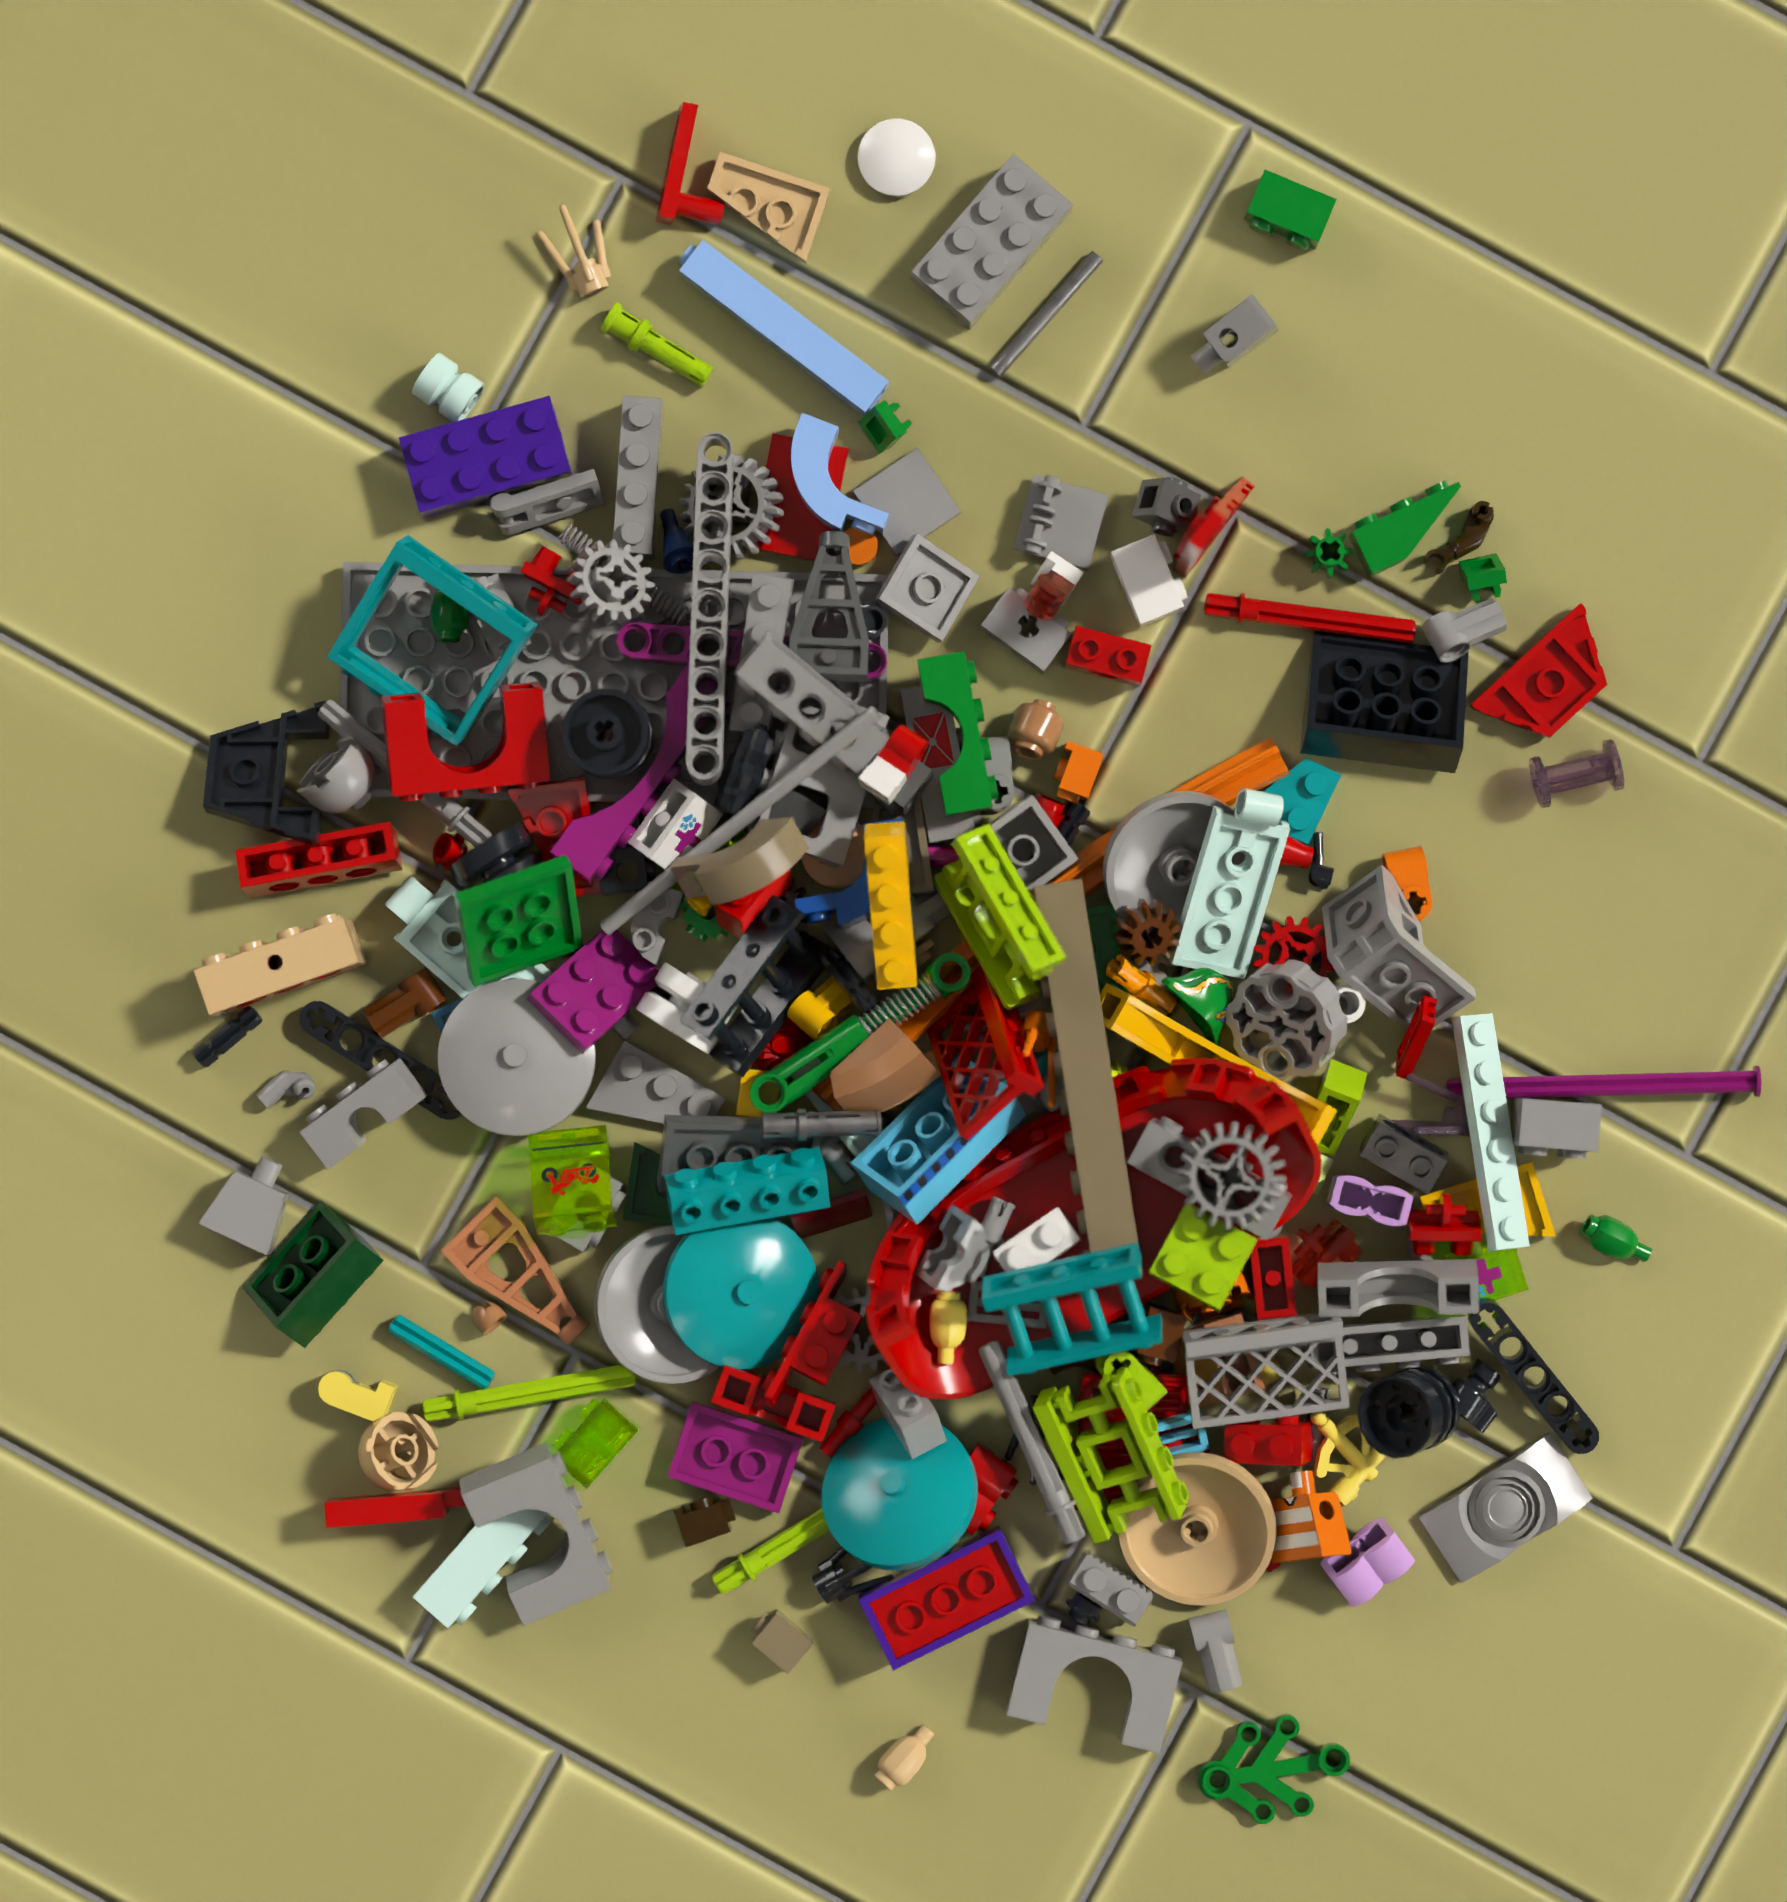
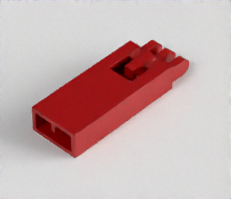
M461 1488L330 1498L324 1502L326 1528L441 1519L449 1514V1507L466 1506L461 1496Z

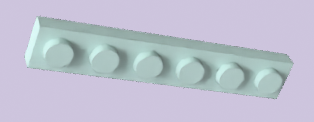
M1493 1013L1452 1018L1488 1252L1528 1247L1530 1245Z

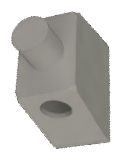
M1251 294L1203 333L1209 342L1192 354L1191 357L1204 374L1222 361L1228 367H1231L1280 329L1254 295ZM1230 332L1237 333V343L1230 348L1224 347L1223 337Z
M261 1156L252 1176L240 1170L234 1171L201 1218L199 1224L264 1255L272 1254L289 1193L274 1186L283 1165Z

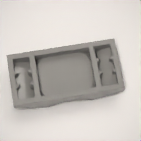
M1548 1432L1418 1517L1460 1583H1463L1499 1563L1534 1537L1558 1525L1593 1498L1552 1434Z

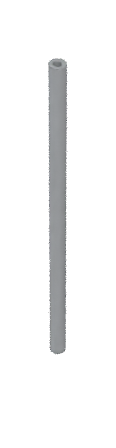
M870 706L683 857L711 854L880 720L879 713ZM670 867L600 922L602 930L607 935H611L676 883L677 880Z

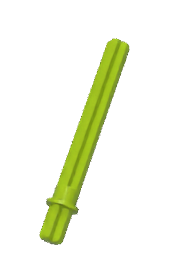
M622 1365L465 1393H460L458 1389L455 1390L453 1395L425 1399L423 1401V1414L427 1422L459 1417L460 1421H463L464 1416L631 1387L635 1385V1374Z
M819 1509L747 1554H737L739 1559L712 1575L713 1583L721 1594H726L749 1579L754 1582L757 1580L756 1575L830 1531L824 1518L823 1509Z

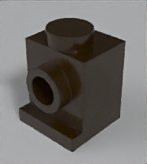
M710 1495L690 1502L691 1509L688 1511L684 1510L683 1504L675 1506L673 1509L686 1547L731 1532L730 1522L736 1520L729 1498L713 1501Z

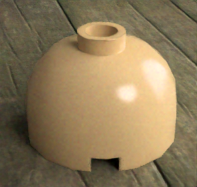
M392 1412L372 1422L361 1435L358 1448L359 1465L364 1475L376 1487L387 1491L411 1490L426 1483L435 1472L438 1463H434L435 1450L438 1449V1440L431 1426L420 1416L413 1413L408 1415L406 1413Z

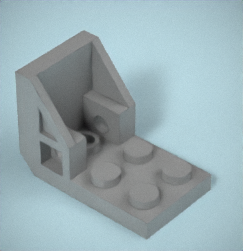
M1382 865L1322 906L1327 956L1338 976L1405 1031L1421 997L1424 995L1437 999L1434 1027L1476 999L1475 988L1424 946L1420 922L1392 873Z

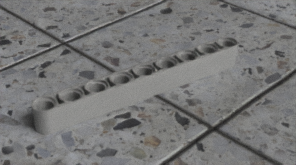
M719 432L708 433L699 441L696 469L686 766L691 779L697 784L704 786L715 783L721 777L724 756L734 455L731 441L726 435ZM712 446H721L727 452L722 460L716 462L707 459L705 453ZM712 484H717L725 489V494L718 500H709L704 496V490ZM709 523H718L724 528L722 535L717 539H708L702 534L703 528ZM714 561L722 566V572L719 576L707 578L702 575L701 568L707 562ZM708 600L716 601L721 605V610L714 617H705L699 612L702 603ZM706 639L717 641L720 645L718 652L713 656H703L700 654L698 646L702 641ZM712 678L719 684L718 689L712 695H702L696 690L700 680ZM702 717H711L717 722V727L711 734L703 735L695 730L696 722ZM701 756H709L716 762L715 768L708 774H700L693 768L694 762Z

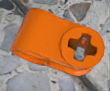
M1422 846L1382 853L1383 867L1392 873L1406 900L1408 901L1410 895H1413L1414 901L1422 902V906L1415 914L1418 921H1422L1430 913L1433 906L1428 882L1427 863Z

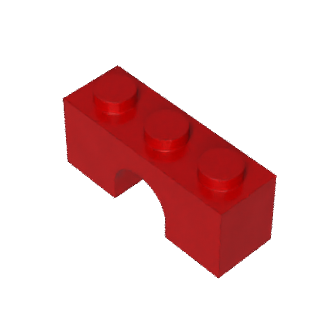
M726 1364L724 1365L711 1401L712 1403L745 1415H753L785 1427L786 1430L823 1442L836 1406L835 1401L786 1384L774 1407H771L765 1403L764 1396L766 1392L762 1390L767 1378L766 1376L747 1369H738Z

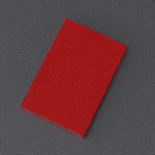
M772 433L766 468L770 470L768 478H775L779 483L773 492L781 493L783 500L774 506L782 509L784 515L773 517L772 521L779 525L780 530L772 531L769 529L766 535L770 537L771 543L767 545L759 540L757 545L759 551L815 562L818 553L819 535L826 531H833V529L823 524L811 513L798 493L791 464L793 437ZM834 445L829 457L828 472L833 484L841 492L849 448Z

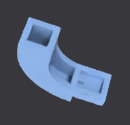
M802 413L793 436L791 464L795 485L807 508L823 524L835 531L842 532L848 519L853 521L851 527L860 532L873 535L874 531L877 530L883 533L889 519V513L848 498L835 487L829 476V457L839 434V427Z

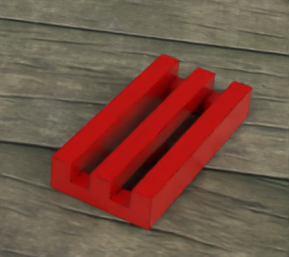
M1424 995L1417 1005L1397 1050L1395 1066L1397 1077L1409 1080L1435 1025L1436 998Z

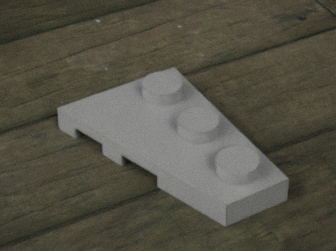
M625 1040L586 1108L664 1124L665 1115L717 1116L727 1098Z

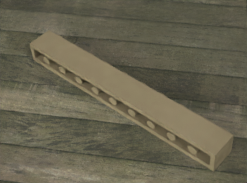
M1082 879L1034 886L1035 895H1031L1066 956L1061 965L1052 968V973L1040 978L1043 998L1051 997L1053 1013L1046 1014L1049 1037H1057L1059 1052L1052 1053L1055 1076H1063L1066 1092L1058 1093L1061 1115L1070 1116L1072 1131L1064 1132L1068 1156L1076 1155L1078 1170L1071 1171V1180L1074 1195L1082 1194L1084 1210L1077 1211L1080 1235L1088 1234L1090 1249L1083 1250V1254L1138 1243ZM1141 1263V1275H1143L1142 1263Z

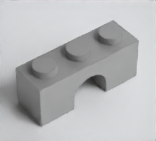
M400 1058L390 1065L384 1059L366 1072L370 1080L361 1087H358L354 1081L335 1095L340 1101L330 1110L323 1104L305 1118L309 1125L300 1131V1134L327 1169H330L367 1141L356 1123V1115L359 1108H373L383 1116L388 1124H391L427 1096V1093Z

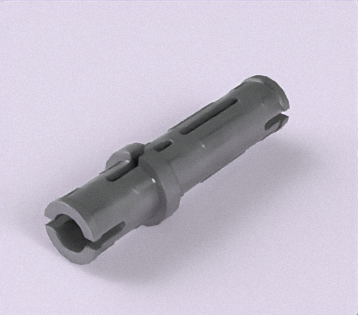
M797 1109L796 1112L761 1113L760 1127L762 1139L797 1137L799 1141L815 1136L881 1135L882 1122L880 1110L806 1112L805 1109Z

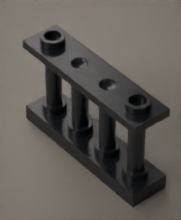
M775 895L772 896L679 1020L683 1025L709 1041L715 1036L719 1041L709 1055L716 1062L742 1078L788 1018L787 1012L792 1003L802 993L810 989L825 969L820 958L823 953L831 948L803 930L798 934L795 928L805 914ZM786 943L789 948L775 965L771 960L782 945ZM762 973L765 980L753 996H751L748 990ZM739 1005L742 1010L728 1028L724 1022L736 1006Z

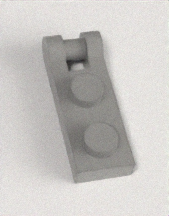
M594 469L576 473L545 485H539L514 495L498 493L490 501L493 514L496 516L498 529L505 535L515 534L605 504Z

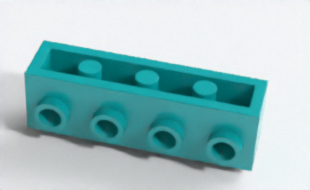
M819 1147L811 1149L800 1148L793 1152L772 1156L761 1155L754 1159L733 1163L721 1162L715 1166L694 1170L682 1169L676 1173L664 1175L669 1214L675 1235L830 1208L827 1171Z

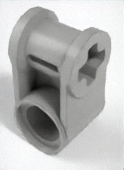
M1007 735L988 738L992 760L985 761L987 777L994 775L1000 790H1007L1008 793L1002 796L1001 803L997 804L992 800L993 807L989 809L991 812L1006 810L1011 805L1014 797L1011 772L1013 770Z

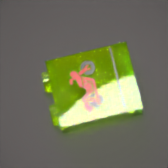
M606 1125L544 1131L529 1135L533 1219L538 1235L545 1234L556 1237L562 1236L569 1231L585 1230L587 1232H600L607 1227H615L616 1218L612 1206L609 1165L611 1148Z

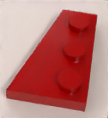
M586 777L540 782L536 789L521 790L517 788V785L508 786L507 788L512 801L515 802L523 817V822L529 834L531 833L545 861L552 860L550 851L571 822L575 819L591 815ZM573 874L576 897L601 894L599 879L594 877L590 884H587Z

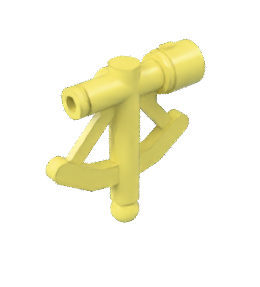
M1323 1411L1311 1413V1422L1317 1425L1318 1430L1325 1436L1317 1450L1313 1473L1320 1478L1325 1477L1327 1471L1342 1472L1344 1474L1327 1492H1335L1339 1497L1341 1507L1345 1508L1351 1500L1358 1496L1360 1484L1364 1480L1370 1482L1377 1476L1378 1471L1375 1468L1386 1455L1380 1454L1374 1448L1369 1451L1370 1445L1362 1433L1361 1452L1345 1436L1353 1428L1359 1427L1357 1413L1346 1416L1336 1425L1329 1417H1326ZM1334 1448L1348 1461V1464L1329 1463Z

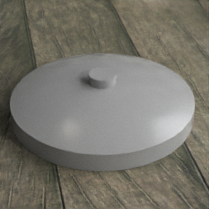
M1175 791L1153 797L1127 814L1113 832L1103 860L1104 888L1107 898L1119 918L1127 917L1124 905H1129L1135 910L1137 909L1139 898L1144 899L1148 906L1154 899H1157L1163 904V908L1170 907L1174 911L1175 917L1173 920L1179 923L1213 806L1221 807L1223 813L1235 815V811L1229 805L1211 795L1194 791ZM1243 852L1235 853L1232 857V863L1235 865L1241 864L1245 859V854ZM1149 927L1150 932H1147V930L1145 929L1142 932L1141 936L1145 937L1144 932H1147V934L1149 935L1152 932L1153 928Z
M506 979L487 984L472 992L457 1005L442 1030L438 1046V1070L444 1090L450 1101L464 1117L489 1132L505 1136H529L547 1131L562 1123L575 1112L586 1097L591 1086L596 1066L595 1044L582 1054L527 1000L530 993L541 982L528 979Z
M673 1225L659 1226L642 1231L618 1247L606 1262L600 1274L594 1299V1314L598 1332L607 1350L615 1360L627 1370L640 1377L669 1384L694 1381L720 1367L701 1359L688 1350L675 1335L666 1316L663 1302L664 1274L671 1254L680 1240L686 1235H675Z

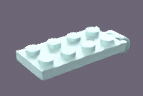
M1242 788L1236 799L1235 815L1223 813L1221 807L1213 806L1179 921L1181 931L1175 935L1179 940V946H1172L1170 951V959L1168 960L1171 964L1192 969L1210 968L1221 975L1245 979L1290 831L1288 822L1280 820L1283 812L1282 796ZM1237 852H1243L1245 854L1244 861L1239 865L1233 864V855Z
M409 875L385 903L391 911L408 924L401 933H397L394 939L463 999L475 990L496 981L528 979L542 983L553 974L546 966L539 963L474 987L468 977L463 942L461 941L460 945L456 947L450 946L447 942V936L451 932L461 934L455 899V893L459 891L446 879L441 883L439 890L433 895L415 878Z

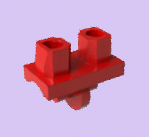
M542 547L531 563L525 561L520 571L524 577L547 588L546 592H543L533 586L528 594L529 598L539 602L536 614L542 617L547 614L550 608L560 614L564 613L567 604L557 599V594L578 605L583 603L581 598H571L570 596L577 588L576 585L568 583L567 579L564 581L553 575L562 557L546 547ZM571 570L568 578L574 573L573 570Z
M1441 1193L1440 1204H1426L1425 1210L1410 1209L1407 1225L1410 1240L1413 1242L1414 1253L1417 1255H1431L1435 1252L1436 1241H1450L1451 1253L1470 1256L1475 1242H1481L1482 1229L1479 1225L1478 1211L1466 1210L1465 1205H1451L1450 1193Z

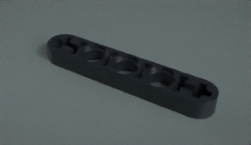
M313 1001L306 1004L302 1009L300 1024L309 1035L364 1070L369 1071L374 1067L373 1058L377 1051L387 1049L393 1053L395 1061L400 1058L410 1072L420 1070L426 1074L428 1084L424 1091L427 1093V1096L433 1091L436 1080L441 1082L440 1074L387 1040L380 1038L379 1035L332 1005L323 1001ZM323 1008L326 1011L324 1018L332 1024H336L338 1017L344 1021L336 1028L332 1041L326 1038V1035L331 1030L322 1025H318L315 1029L311 1027L313 1020L308 1016L311 1010L319 1012ZM348 1028L357 1029L362 1036L360 1047L354 1051L346 1050L340 1042L342 1033ZM443 1085L437 1089V1091L447 1095ZM432 1097L431 1104L424 1099L418 1103L445 1120H453L462 1116L458 1110L450 1109L445 1113L442 1110L444 1103L436 1097Z
M1480 1298L1479 1313L1483 1310H1486L1488 1313L1495 1311L1492 1314V1318L1500 1330L1494 1334L1487 1323L1481 1322L1478 1324L1482 1320L1479 1314H1467L1468 1321L1473 1330L1564 1444L1577 1454H1587L1592 1451L1599 1441V1431L1595 1424L1502 1307L1493 1299ZM1509 1337L1519 1339L1520 1349L1515 1355L1507 1357L1500 1353V1345L1504 1339ZM1531 1367H1540L1544 1371L1542 1381L1537 1385H1526L1523 1381L1525 1371ZM1554 1396H1562L1567 1400L1566 1409L1558 1415L1547 1412V1403ZM1571 1419L1575 1421L1581 1430H1586L1587 1438L1583 1442L1577 1438L1574 1439L1575 1434L1566 1424Z

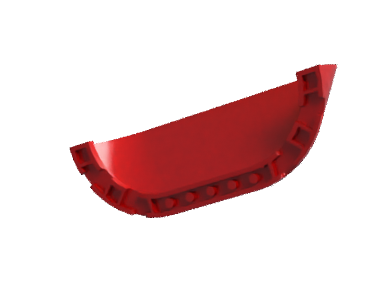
M1210 1058L1171 1060L1170 1068L1149 1072L1146 1066H1141L1113 1077L1138 1244L1142 1255L1143 1275H1141V1278L1133 1279L1141 1304L1172 1288L1150 1276L1149 1271L1183 1210L1185 1200L1188 1198V1196L1127 1163L1151 1119L1155 1118L1160 1121L1162 1116L1167 1117L1183 1127L1181 1133L1191 1139H1196L1197 1135L1201 1136L1200 1132L1204 1128H1207L1213 1137H1216L1215 1125L1219 1122L1223 1123L1226 1134L1230 1133V1126L1233 1121L1239 1122V1134L1244 1135L1245 1129L1249 1124L1254 1125L1255 1130L1251 1138L1256 1141L1265 1132L1269 1137L1262 1144L1264 1149L1267 1150L1272 1145L1279 1147V1150L1270 1156L1271 1161L1278 1159L1285 1161V1166L1275 1169L1274 1174L1286 1176L1285 1183L1288 1185L1286 1191L1292 1194L1274 1230L1294 1217L1310 1199L1321 1174V1154L1298 1106L1290 1095L1273 1080L1268 1082L1256 1076L1254 1070L1250 1067ZM1060 1107L1054 1112H1049L1004 1137L918 1224H915L899 1213L882 1239L873 1259L867 1281L871 1289L870 1305H866L868 1326L874 1343L898 1380L913 1393L931 1399H958L994 1387L979 1354V1348L989 1342L999 1341L1007 1357L1008 1347L1015 1346L1008 1325L967 1321L964 1339L960 1345L954 1348L953 1364L937 1363L938 1347L930 1338L929 1311L931 1303L937 1299V1291L941 1290L934 1289L914 1273L927 1249L934 1250L942 1244L943 1233L939 1227L951 1204L969 1215L980 1225L991 1203L992 1196L1015 1205V1209H1013L1001 1236L1004 1239L1003 1244L1059 1207L1082 1241L1053 1261L1083 1255V1250L1090 1249L1088 1234L1080 1235L1077 1211L1084 1210L1082 1194L1074 1195L1071 1171L1078 1170L1076 1155L1068 1156L1064 1132L1072 1131L1070 1116H1062ZM1225 1143L1217 1145L1216 1152L1230 1160L1238 1144ZM1177 1145L1170 1146L1167 1150V1158L1172 1165L1183 1166L1186 1162L1180 1157L1186 1151ZM1249 1149L1246 1161L1253 1165L1251 1172L1264 1179L1262 1164L1259 1158ZM1202 1170V1178L1205 1183L1212 1186L1218 1185L1213 1177L1207 1175L1206 1171ZM1242 1189L1236 1191L1238 1200L1245 1205L1257 1199V1192L1252 1190L1250 1192ZM1197 1201L1193 1204V1205H1195V1206L1198 1207V1208H1200V1207L1202 1206V1205H1201L1199 1202H1197ZM1220 1216L1219 1219L1224 1221L1225 1217ZM1233 1222V1226L1256 1239L1262 1238L1247 1229H1242L1240 1225ZM994 1255L985 1273L986 1276L1005 1272ZM978 1276L975 1282H983V1278ZM966 1281L959 1287L952 1288L955 1292H961L960 1300L967 1307V1320L971 1288L969 1281ZM1118 1284L1095 1288L1106 1324L1127 1313ZM978 1290V1298H982V1290ZM1074 1292L1056 1296L1068 1334L1091 1329L1079 1293ZM1040 1301L1029 1302V1303L1041 1304ZM977 1306L976 1314L1004 1316L1003 1311L1000 1309L986 1312L983 1306ZM1019 1310L1022 1318L1039 1320L1040 1312ZM1048 1321L1046 1329L1025 1327L1030 1342L1053 1338Z

